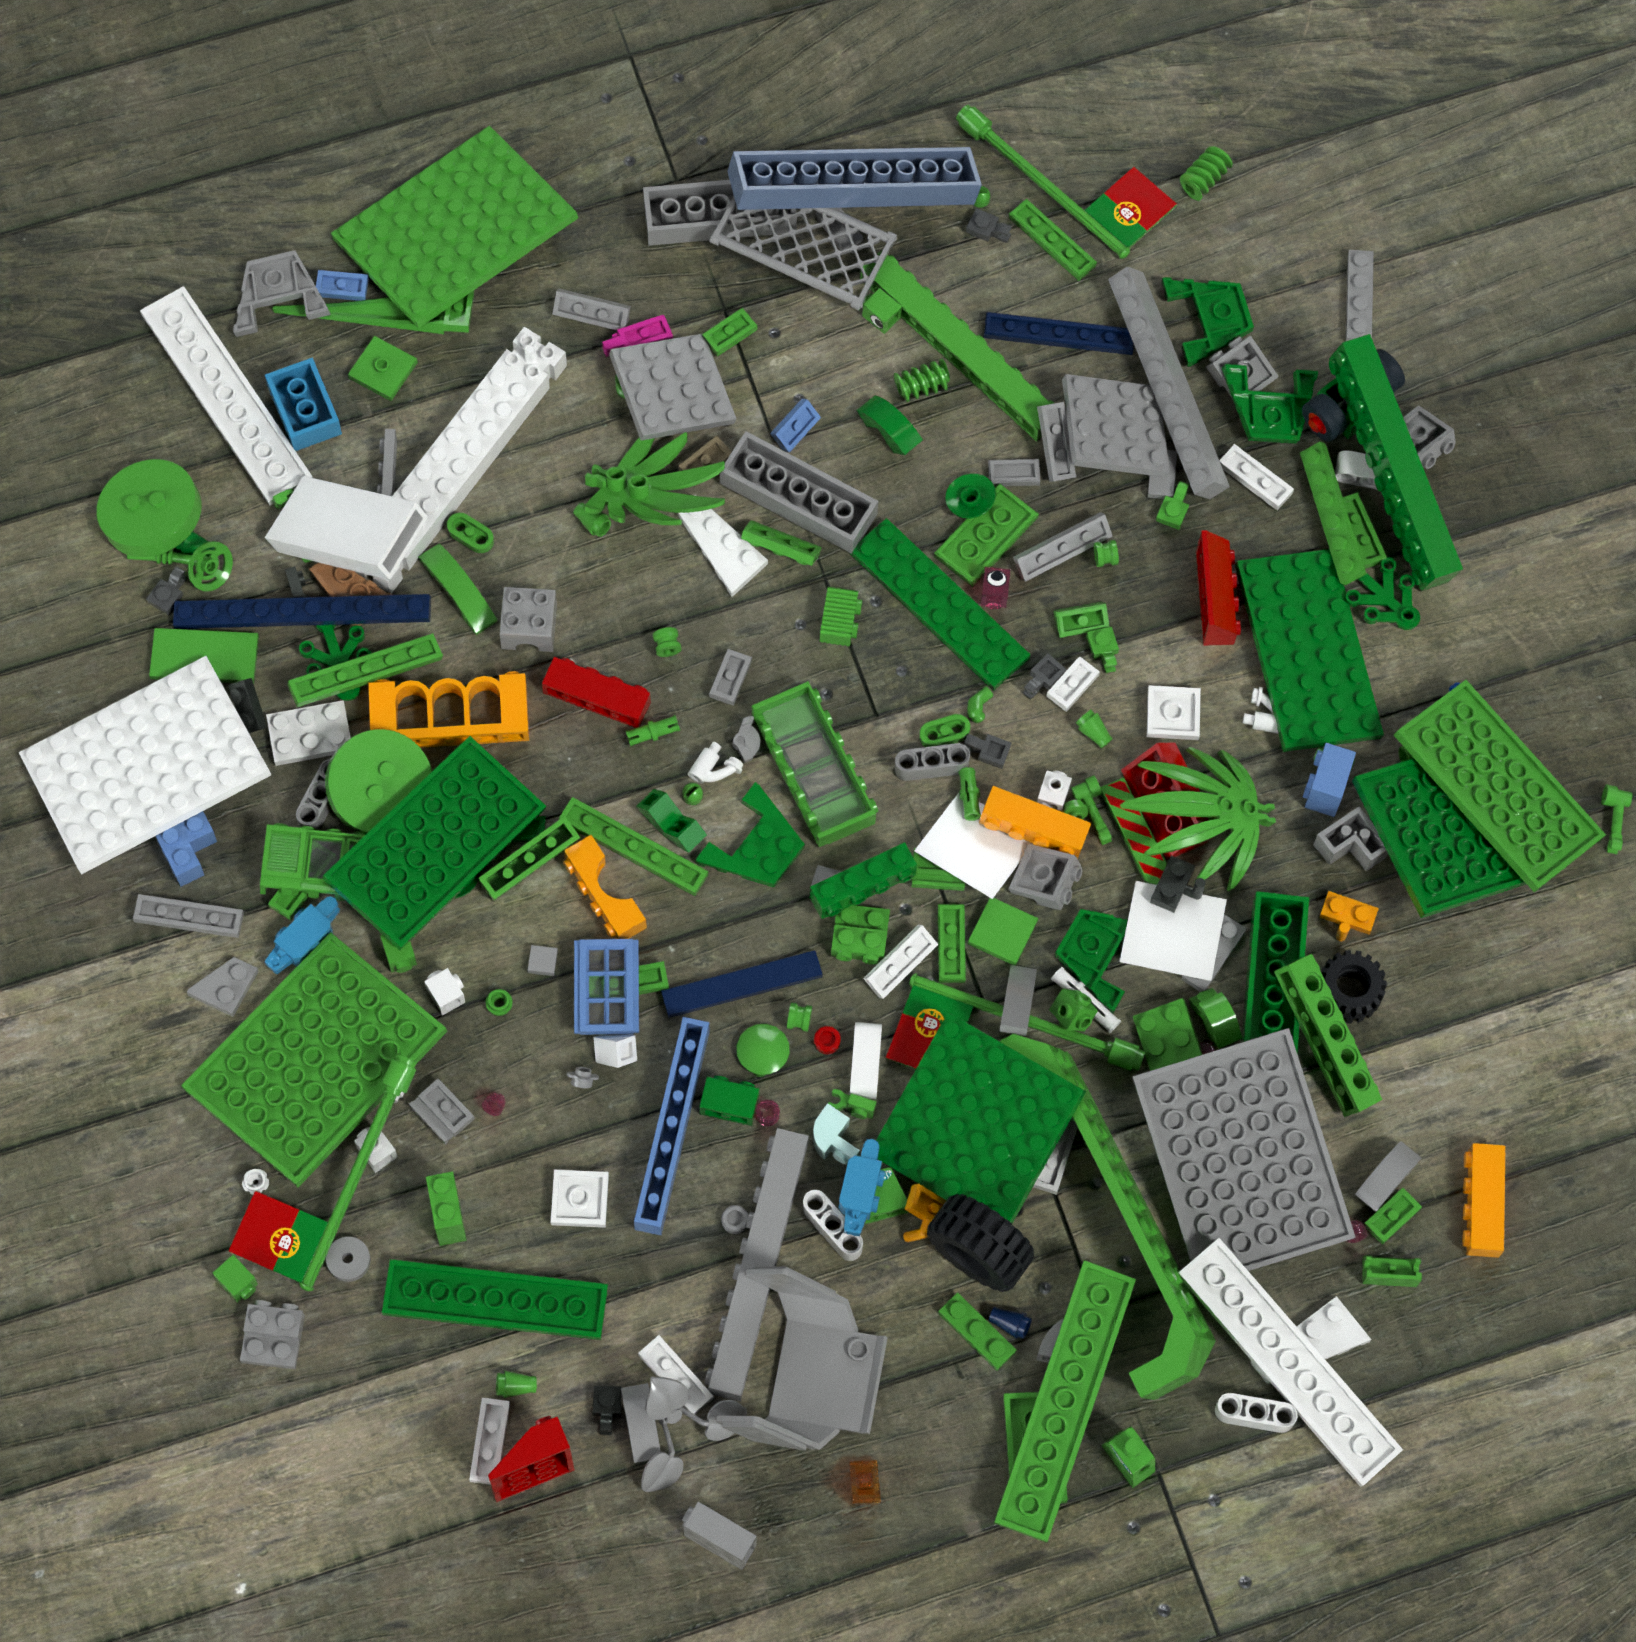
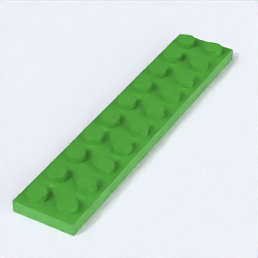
M1083 1261L994 1524L1037 1540L1048 1542L1136 1279L1091 1262Z

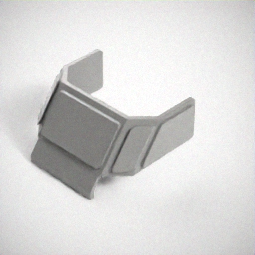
M753 1267V1269H746V1277L778 1292L787 1318L769 1416L765 1419L757 1416L718 1415L716 1422L722 1424V1428L754 1442L806 1451V1448L820 1450L840 1430L870 1434L888 1337L858 1332L859 1330L848 1299L836 1294L835 1290L788 1267ZM855 1339L865 1340L870 1347L869 1356L860 1362L852 1360L848 1355V1345ZM855 1343L850 1351L854 1357L861 1358L866 1354L867 1348L862 1343Z

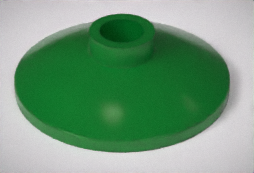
M966 474L958 477L949 485L945 500L947 507L954 515L966 519L977 518L992 508L996 499V490L994 484L987 477L981 474Z

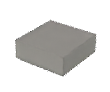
M531 945L528 973L555 976L558 948Z

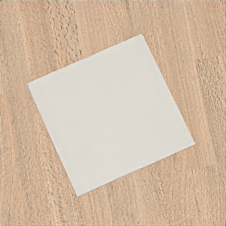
M958 793L915 849V852L993 899L1022 860L1028 844L1033 843L1026 840L1013 839L1009 834L1000 830H990L984 824L979 823L980 818L975 821L966 820L964 818L963 801ZM979 802L980 813L982 815L985 805Z
M1136 881L1120 962L1211 981L1227 899L1202 895L1199 900L1183 894L1175 913L1150 903L1157 885Z

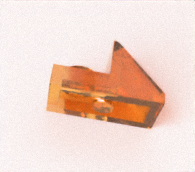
M877 1460L849 1461L851 1506L879 1505L881 1503Z

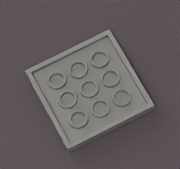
M702 334L611 349L609 356L641 441L735 423L736 416L710 347L702 337Z
M1065 374L1062 384L1072 466L1166 477L1169 474L1170 469L1163 417L1151 385Z

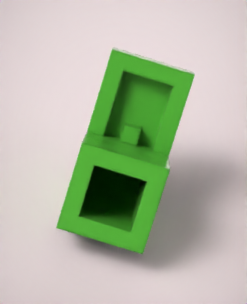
M1210 988L1189 998L1191 1008L1203 1020L1207 1037L1218 1049L1242 1038L1236 1015L1222 992L1217 994L1213 988Z

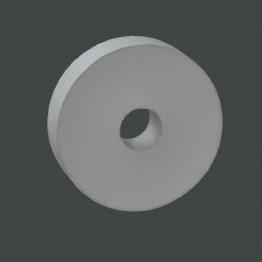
M355 1237L337 1239L332 1243L326 1256L329 1272L333 1277L343 1282H352L362 1278L368 1271L371 1262L367 1246ZM347 1255L353 1257L350 1263H345L343 1259Z

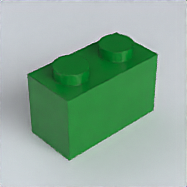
M723 1076L707 1077L699 1107L700 1115L752 1126L760 1096V1088H756L753 1083L741 1081L740 1084L729 1082V1079Z

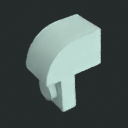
M828 1103L815 1121L813 1144L819 1156L824 1160L832 1152V1156L837 1161L846 1164L853 1156H859L860 1150L841 1138L849 1127L850 1118Z

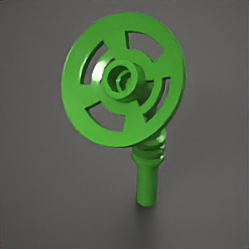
M217 541L202 544L195 550L193 555L173 552V549L151 557L127 555V559L156 561L157 564H161V562L163 564L168 562L169 565H172L173 562L187 564L190 582L201 591H213L222 586L228 579L233 566V558L229 548ZM215 547L214 550L203 551L206 548ZM221 554L224 558L222 571L218 569V556ZM193 565L195 566L197 572L195 576L193 573ZM214 577L216 578L212 582L202 583V580H209Z

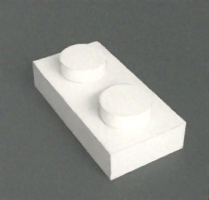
M1079 656L1051 687L1046 697L1067 712L1096 680L1100 672Z

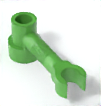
M1093 775L1084 779L1083 783L1071 787V791L1075 800H1082L1084 805L1087 806L1101 844L1104 845L1111 842L1112 837L1093 800L1094 797L1102 795L1100 785Z
M1606 784L1602 792L1601 803L1613 808L1607 853L1618 854V850L1622 849L1623 843L1621 833L1624 807H1630L1632 792L1618 790L1617 786Z

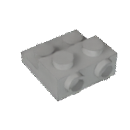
M1251 335L1243 340L1239 336L1228 344L1230 349L1225 353L1220 350L1209 358L1211 363L1206 366L1219 387L1224 386L1230 396L1231 393L1222 372V367L1225 364L1247 366L1249 391H1260L1279 377Z
M1419 405L1403 417L1423 468H1431L1435 464L1437 457L1442 453L1449 454L1454 449L1456 443L1454 429Z
M1028 844L1009 886V891L1011 894L1034 899L1038 905L1061 911L1063 905H1068L1071 901L1073 882H1078L1082 876L1081 864L1075 855Z
M256 1300L255 1305L248 1304L243 1329L245 1334L240 1362L296 1370L305 1318L303 1311L299 1310V1306L289 1303L282 1304V1308L271 1307L272 1303L264 1300Z

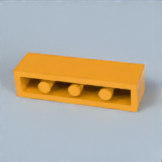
M993 786L979 821L986 828L1005 832L1013 839L1026 840L1036 846L1075 855L1077 859L1091 826L1090 822Z
M1473 1143L1470 1149L1464 1153V1168H1468V1178H1464L1463 1193L1468 1194L1467 1204L1463 1206V1220H1467V1230L1463 1231L1462 1245L1467 1247V1255L1499 1258L1504 1252L1505 1146Z

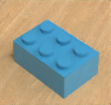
M313 357L265 374L268 390L295 451L342 434L339 419Z

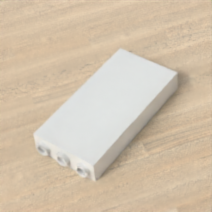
M303 476L265 538L279 553L390 580L428 516L413 501Z

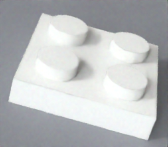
M1149 685L1147 737L1199 740L1201 688Z
M554 1170L551 1225L606 1228L609 1172Z

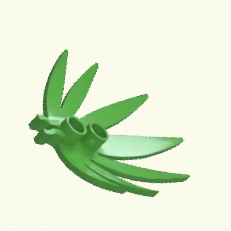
M687 432L678 436L645 460L644 458L648 454L654 438L641 441L639 437L617 467L605 470L594 464L592 466V474L587 473L585 475V485L598 487L600 490L585 504L584 511L598 514L608 505L610 518L616 522L625 523V512L621 506L623 505L632 514L647 522L659 525H681L682 519H675L655 510L674 513L704 511L724 505L725 498L701 497L667 491L701 484L721 473L725 469V462L647 477L663 469L680 453L687 443Z
M1192 747L1186 749L1188 753L1200 761L1224 784L1204 773L1175 764L1150 761L1139 763L1138 766L1214 793L1194 791L1163 792L1138 797L1120 804V808L1173 816L1207 817L1209 821L1189 826L1168 836L1146 850L1143 855L1152 856L1187 848L1211 839L1227 829H1231V834L1216 848L1196 879L1203 878L1205 880L1227 862L1240 844L1231 870L1227 891L1234 889L1246 873L1254 857L1259 838V824L1270 827L1276 823L1275 818H1270L1267 814H1263V812L1269 813L1274 810V804L1263 805L1257 802L1256 789L1249 773L1237 759L1224 750H1220L1217 753L1227 768L1210 755Z

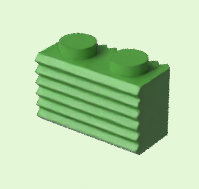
M835 587L827 588L820 630V642L846 645L848 647L851 644V638H857L859 623H854L855 615L861 614L863 601L858 599V591Z

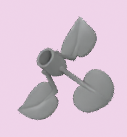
M651 1377L645 1410L650 1418L659 1420V1423L662 1425L669 1452L668 1454L657 1452L647 1462L641 1479L642 1490L652 1492L665 1489L674 1484L682 1474L683 1461L680 1457L674 1456L675 1450L668 1430V1423H677L681 1419L682 1414H685L700 1425L707 1426L705 1436L708 1439L720 1441L729 1438L734 1432L722 1428V1424L716 1422V1417L718 1415L746 1416L747 1408L735 1400H722L709 1410L707 1420H702L685 1409L684 1405L688 1401L689 1391L683 1383L665 1377Z

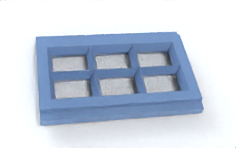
M587 939L574 941V1034L639 1033V941L633 939Z

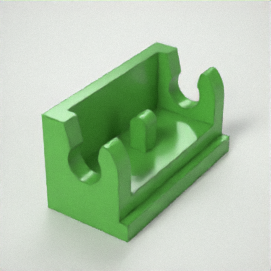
M1365 1255L1362 1257V1284L1417 1287L1422 1280V1273L1419 1272L1421 1258L1403 1259Z

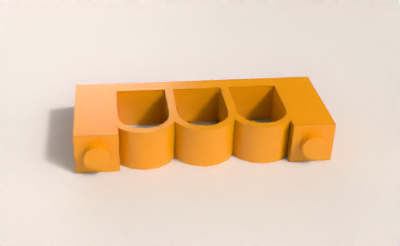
M507 672L505 675H499V681L493 677L481 676L474 678L466 687L458 680L451 678L438 680L432 684L430 689L423 683L412 680L402 682L398 686L395 685V681L386 679L369 683L370 730L385 729L398 732L410 738L420 748L460 745L469 736L479 744L529 741L525 673ZM482 691H491L497 694L501 705V723L471 725L470 705L474 695ZM446 693H454L463 699L465 725L435 727L434 705L438 697ZM411 695L424 698L427 702L428 728L398 729V705L402 699Z

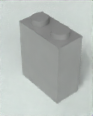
M700 1502L696 1504L695 1508L690 1506L682 1519L685 1537L743 1570L757 1546L756 1535Z

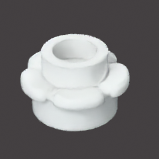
M252 1169L245 1173L242 1186L251 1195L255 1191L262 1193L263 1190L268 1188L269 1179L265 1171ZM258 1180V1184H254L253 1181Z

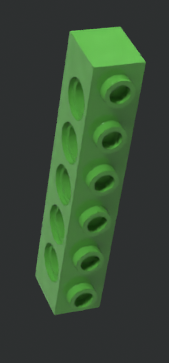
M1309 954L1274 971L1343 1116L1347 1117L1361 1112L1383 1100L1313 955Z

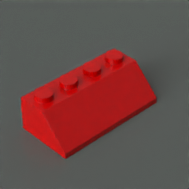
M1201 530L1196 550L1203 646L1234 645L1236 637L1241 634L1240 620H1236L1235 612L1239 611L1238 596L1234 597L1233 588L1237 587V575L1232 573L1231 565L1235 564V552L1230 550L1229 540L1207 530Z
M1156 743L1121 769L1135 798L1173 791L1200 792L1199 788L1138 766L1142 761L1187 767L1176 743ZM1142 812L1157 843L1184 828L1209 821L1207 817H1186ZM1211 839L1163 854L1166 860H1169L1171 856L1176 857L1204 845Z

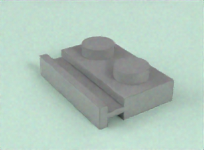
M439 1079L435 1080L418 1095V1098L409 1103V1107L445 1145L453 1136L455 1137L475 1119L474 1115Z

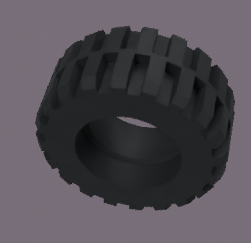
M963 1194L950 1196L927 1228L929 1241L939 1253L944 1255V1258L953 1263L956 1268L966 1273L970 1278L995 1291L1006 1292L1013 1289L1034 1259L1033 1246L1030 1245V1241L1022 1235L1018 1228H1015L1010 1221L1004 1219L998 1212L990 1209L984 1203Z

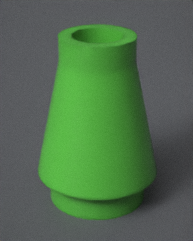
M578 504L573 514L582 522L590 534L593 536L597 535L598 537L605 535L611 527V520H609L608 515L603 512L598 514L587 513L584 511L585 504Z
M1092 709L1077 720L1078 730L1095 742L1101 749L1113 740L1099 714H1095Z
M505 1370L503 1373H497L496 1395L508 1398L527 1393H536V1376H528Z

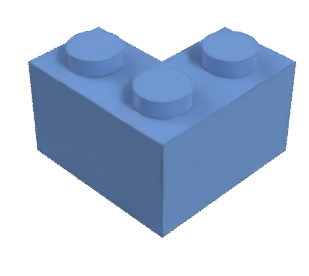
M1329 743L1325 744L1323 751H1317L1313 765L1318 766L1316 774L1310 773L1302 797L1307 799L1304 808L1335 817L1356 752Z
M202 811L155 836L180 887L204 876L195 852L217 842L213 829Z

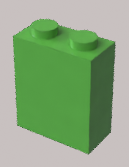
M453 1171L427 1176V1187L439 1245L443 1246L467 1241Z

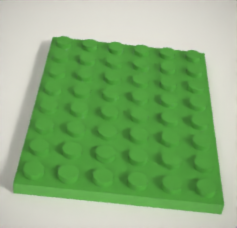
M488 126L334 230L331 235L333 240L420 328L577 220L578 215L496 131Z
M330 932L181 1086L198 1103L299 1188L382 1101L386 1092L384 1090L386 1085L382 1084V1080L391 1060H395L396 1055L399 1054L418 1063L446 1034L447 1029Z

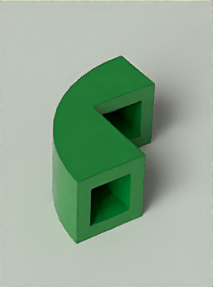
M874 395L856 410L867 427L877 428L893 453L906 455L923 441L910 421L895 406L882 397Z
M653 789L636 805L643 816L663 836L688 853L707 836L695 819L684 816L666 792Z

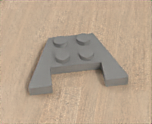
M295 250L247 261L241 289L243 292L241 303L238 304L237 308L238 318L233 328L236 337L258 332L255 309L290 300L304 298L306 316L309 320L331 315Z

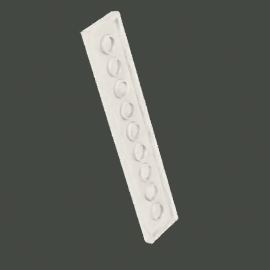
M184 286L140 310L141 315L269 506L274 504L273 496L288 489L295 490L303 476L313 478Z
M1220 1238L1214 1241L1179 1272L1186 1286L1287 1403L1295 1407L1300 1418L1360 1487L1365 1485L1403 1450Z

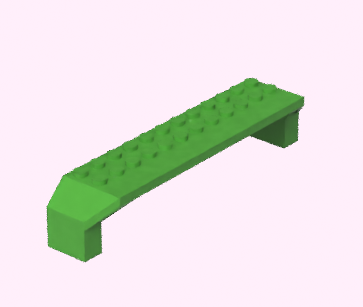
M1011 1034L1000 1042L1086 1091L1073 1118L1174 1316L1162 1355L1129 1372L1140 1397L1156 1400L1197 1378L1216 1340L1190 1289L1180 1276V1269L1071 1054L1049 1044Z

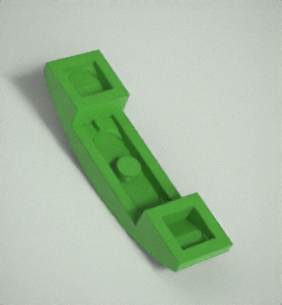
M440 543L418 556V559L432 578H436L461 611L462 617L476 635L497 622L496 616L474 583Z

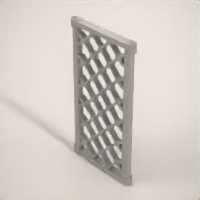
M734 196L716 230L710 237V243L729 248L847 302L858 311L863 307L864 300L885 258L897 240V234L890 231L887 233L834 208H802L799 212L790 215L786 213L785 209H781L784 216L774 220L769 218L767 209L744 210L741 213L732 214L736 206ZM815 210L822 214L823 221L810 225L806 214ZM759 211L764 212L767 221L758 225L753 224L750 214ZM746 216L750 227L738 230L733 220ZM799 216L803 217L806 227L798 230L792 229L789 220ZM835 220L845 224V232L832 235L828 225L832 224ZM729 221L734 231L727 236L722 235L721 233ZM782 221L786 222L790 231L777 235L773 224ZM766 226L769 227L773 237L760 240L756 230ZM825 227L829 237L816 240L812 230ZM861 231L867 234L868 242L857 246L853 243L851 235ZM753 232L756 242L746 246L740 243V234ZM808 232L812 242L799 245L795 235ZM792 237L796 247L782 250L779 240ZM847 237L851 248L840 251L837 249L834 241ZM880 241L885 242L886 245L881 255L878 256L874 245ZM775 242L779 252L770 257L762 253L763 244ZM826 242L832 243L835 252L825 256L821 255L818 245ZM814 247L818 258L806 261L801 251ZM869 247L874 258L865 261L860 260L857 250ZM797 252L802 262L795 267L786 264L784 256ZM850 252L854 253L857 263L845 266L840 256ZM837 258L841 268L828 271L824 260ZM820 263L824 273L816 278L808 274V265ZM876 263L870 276H867L863 266ZM859 268L863 279L852 282L849 280L846 271ZM843 273L847 283L838 288L830 284L831 275ZM865 283L860 296L853 295L852 287Z

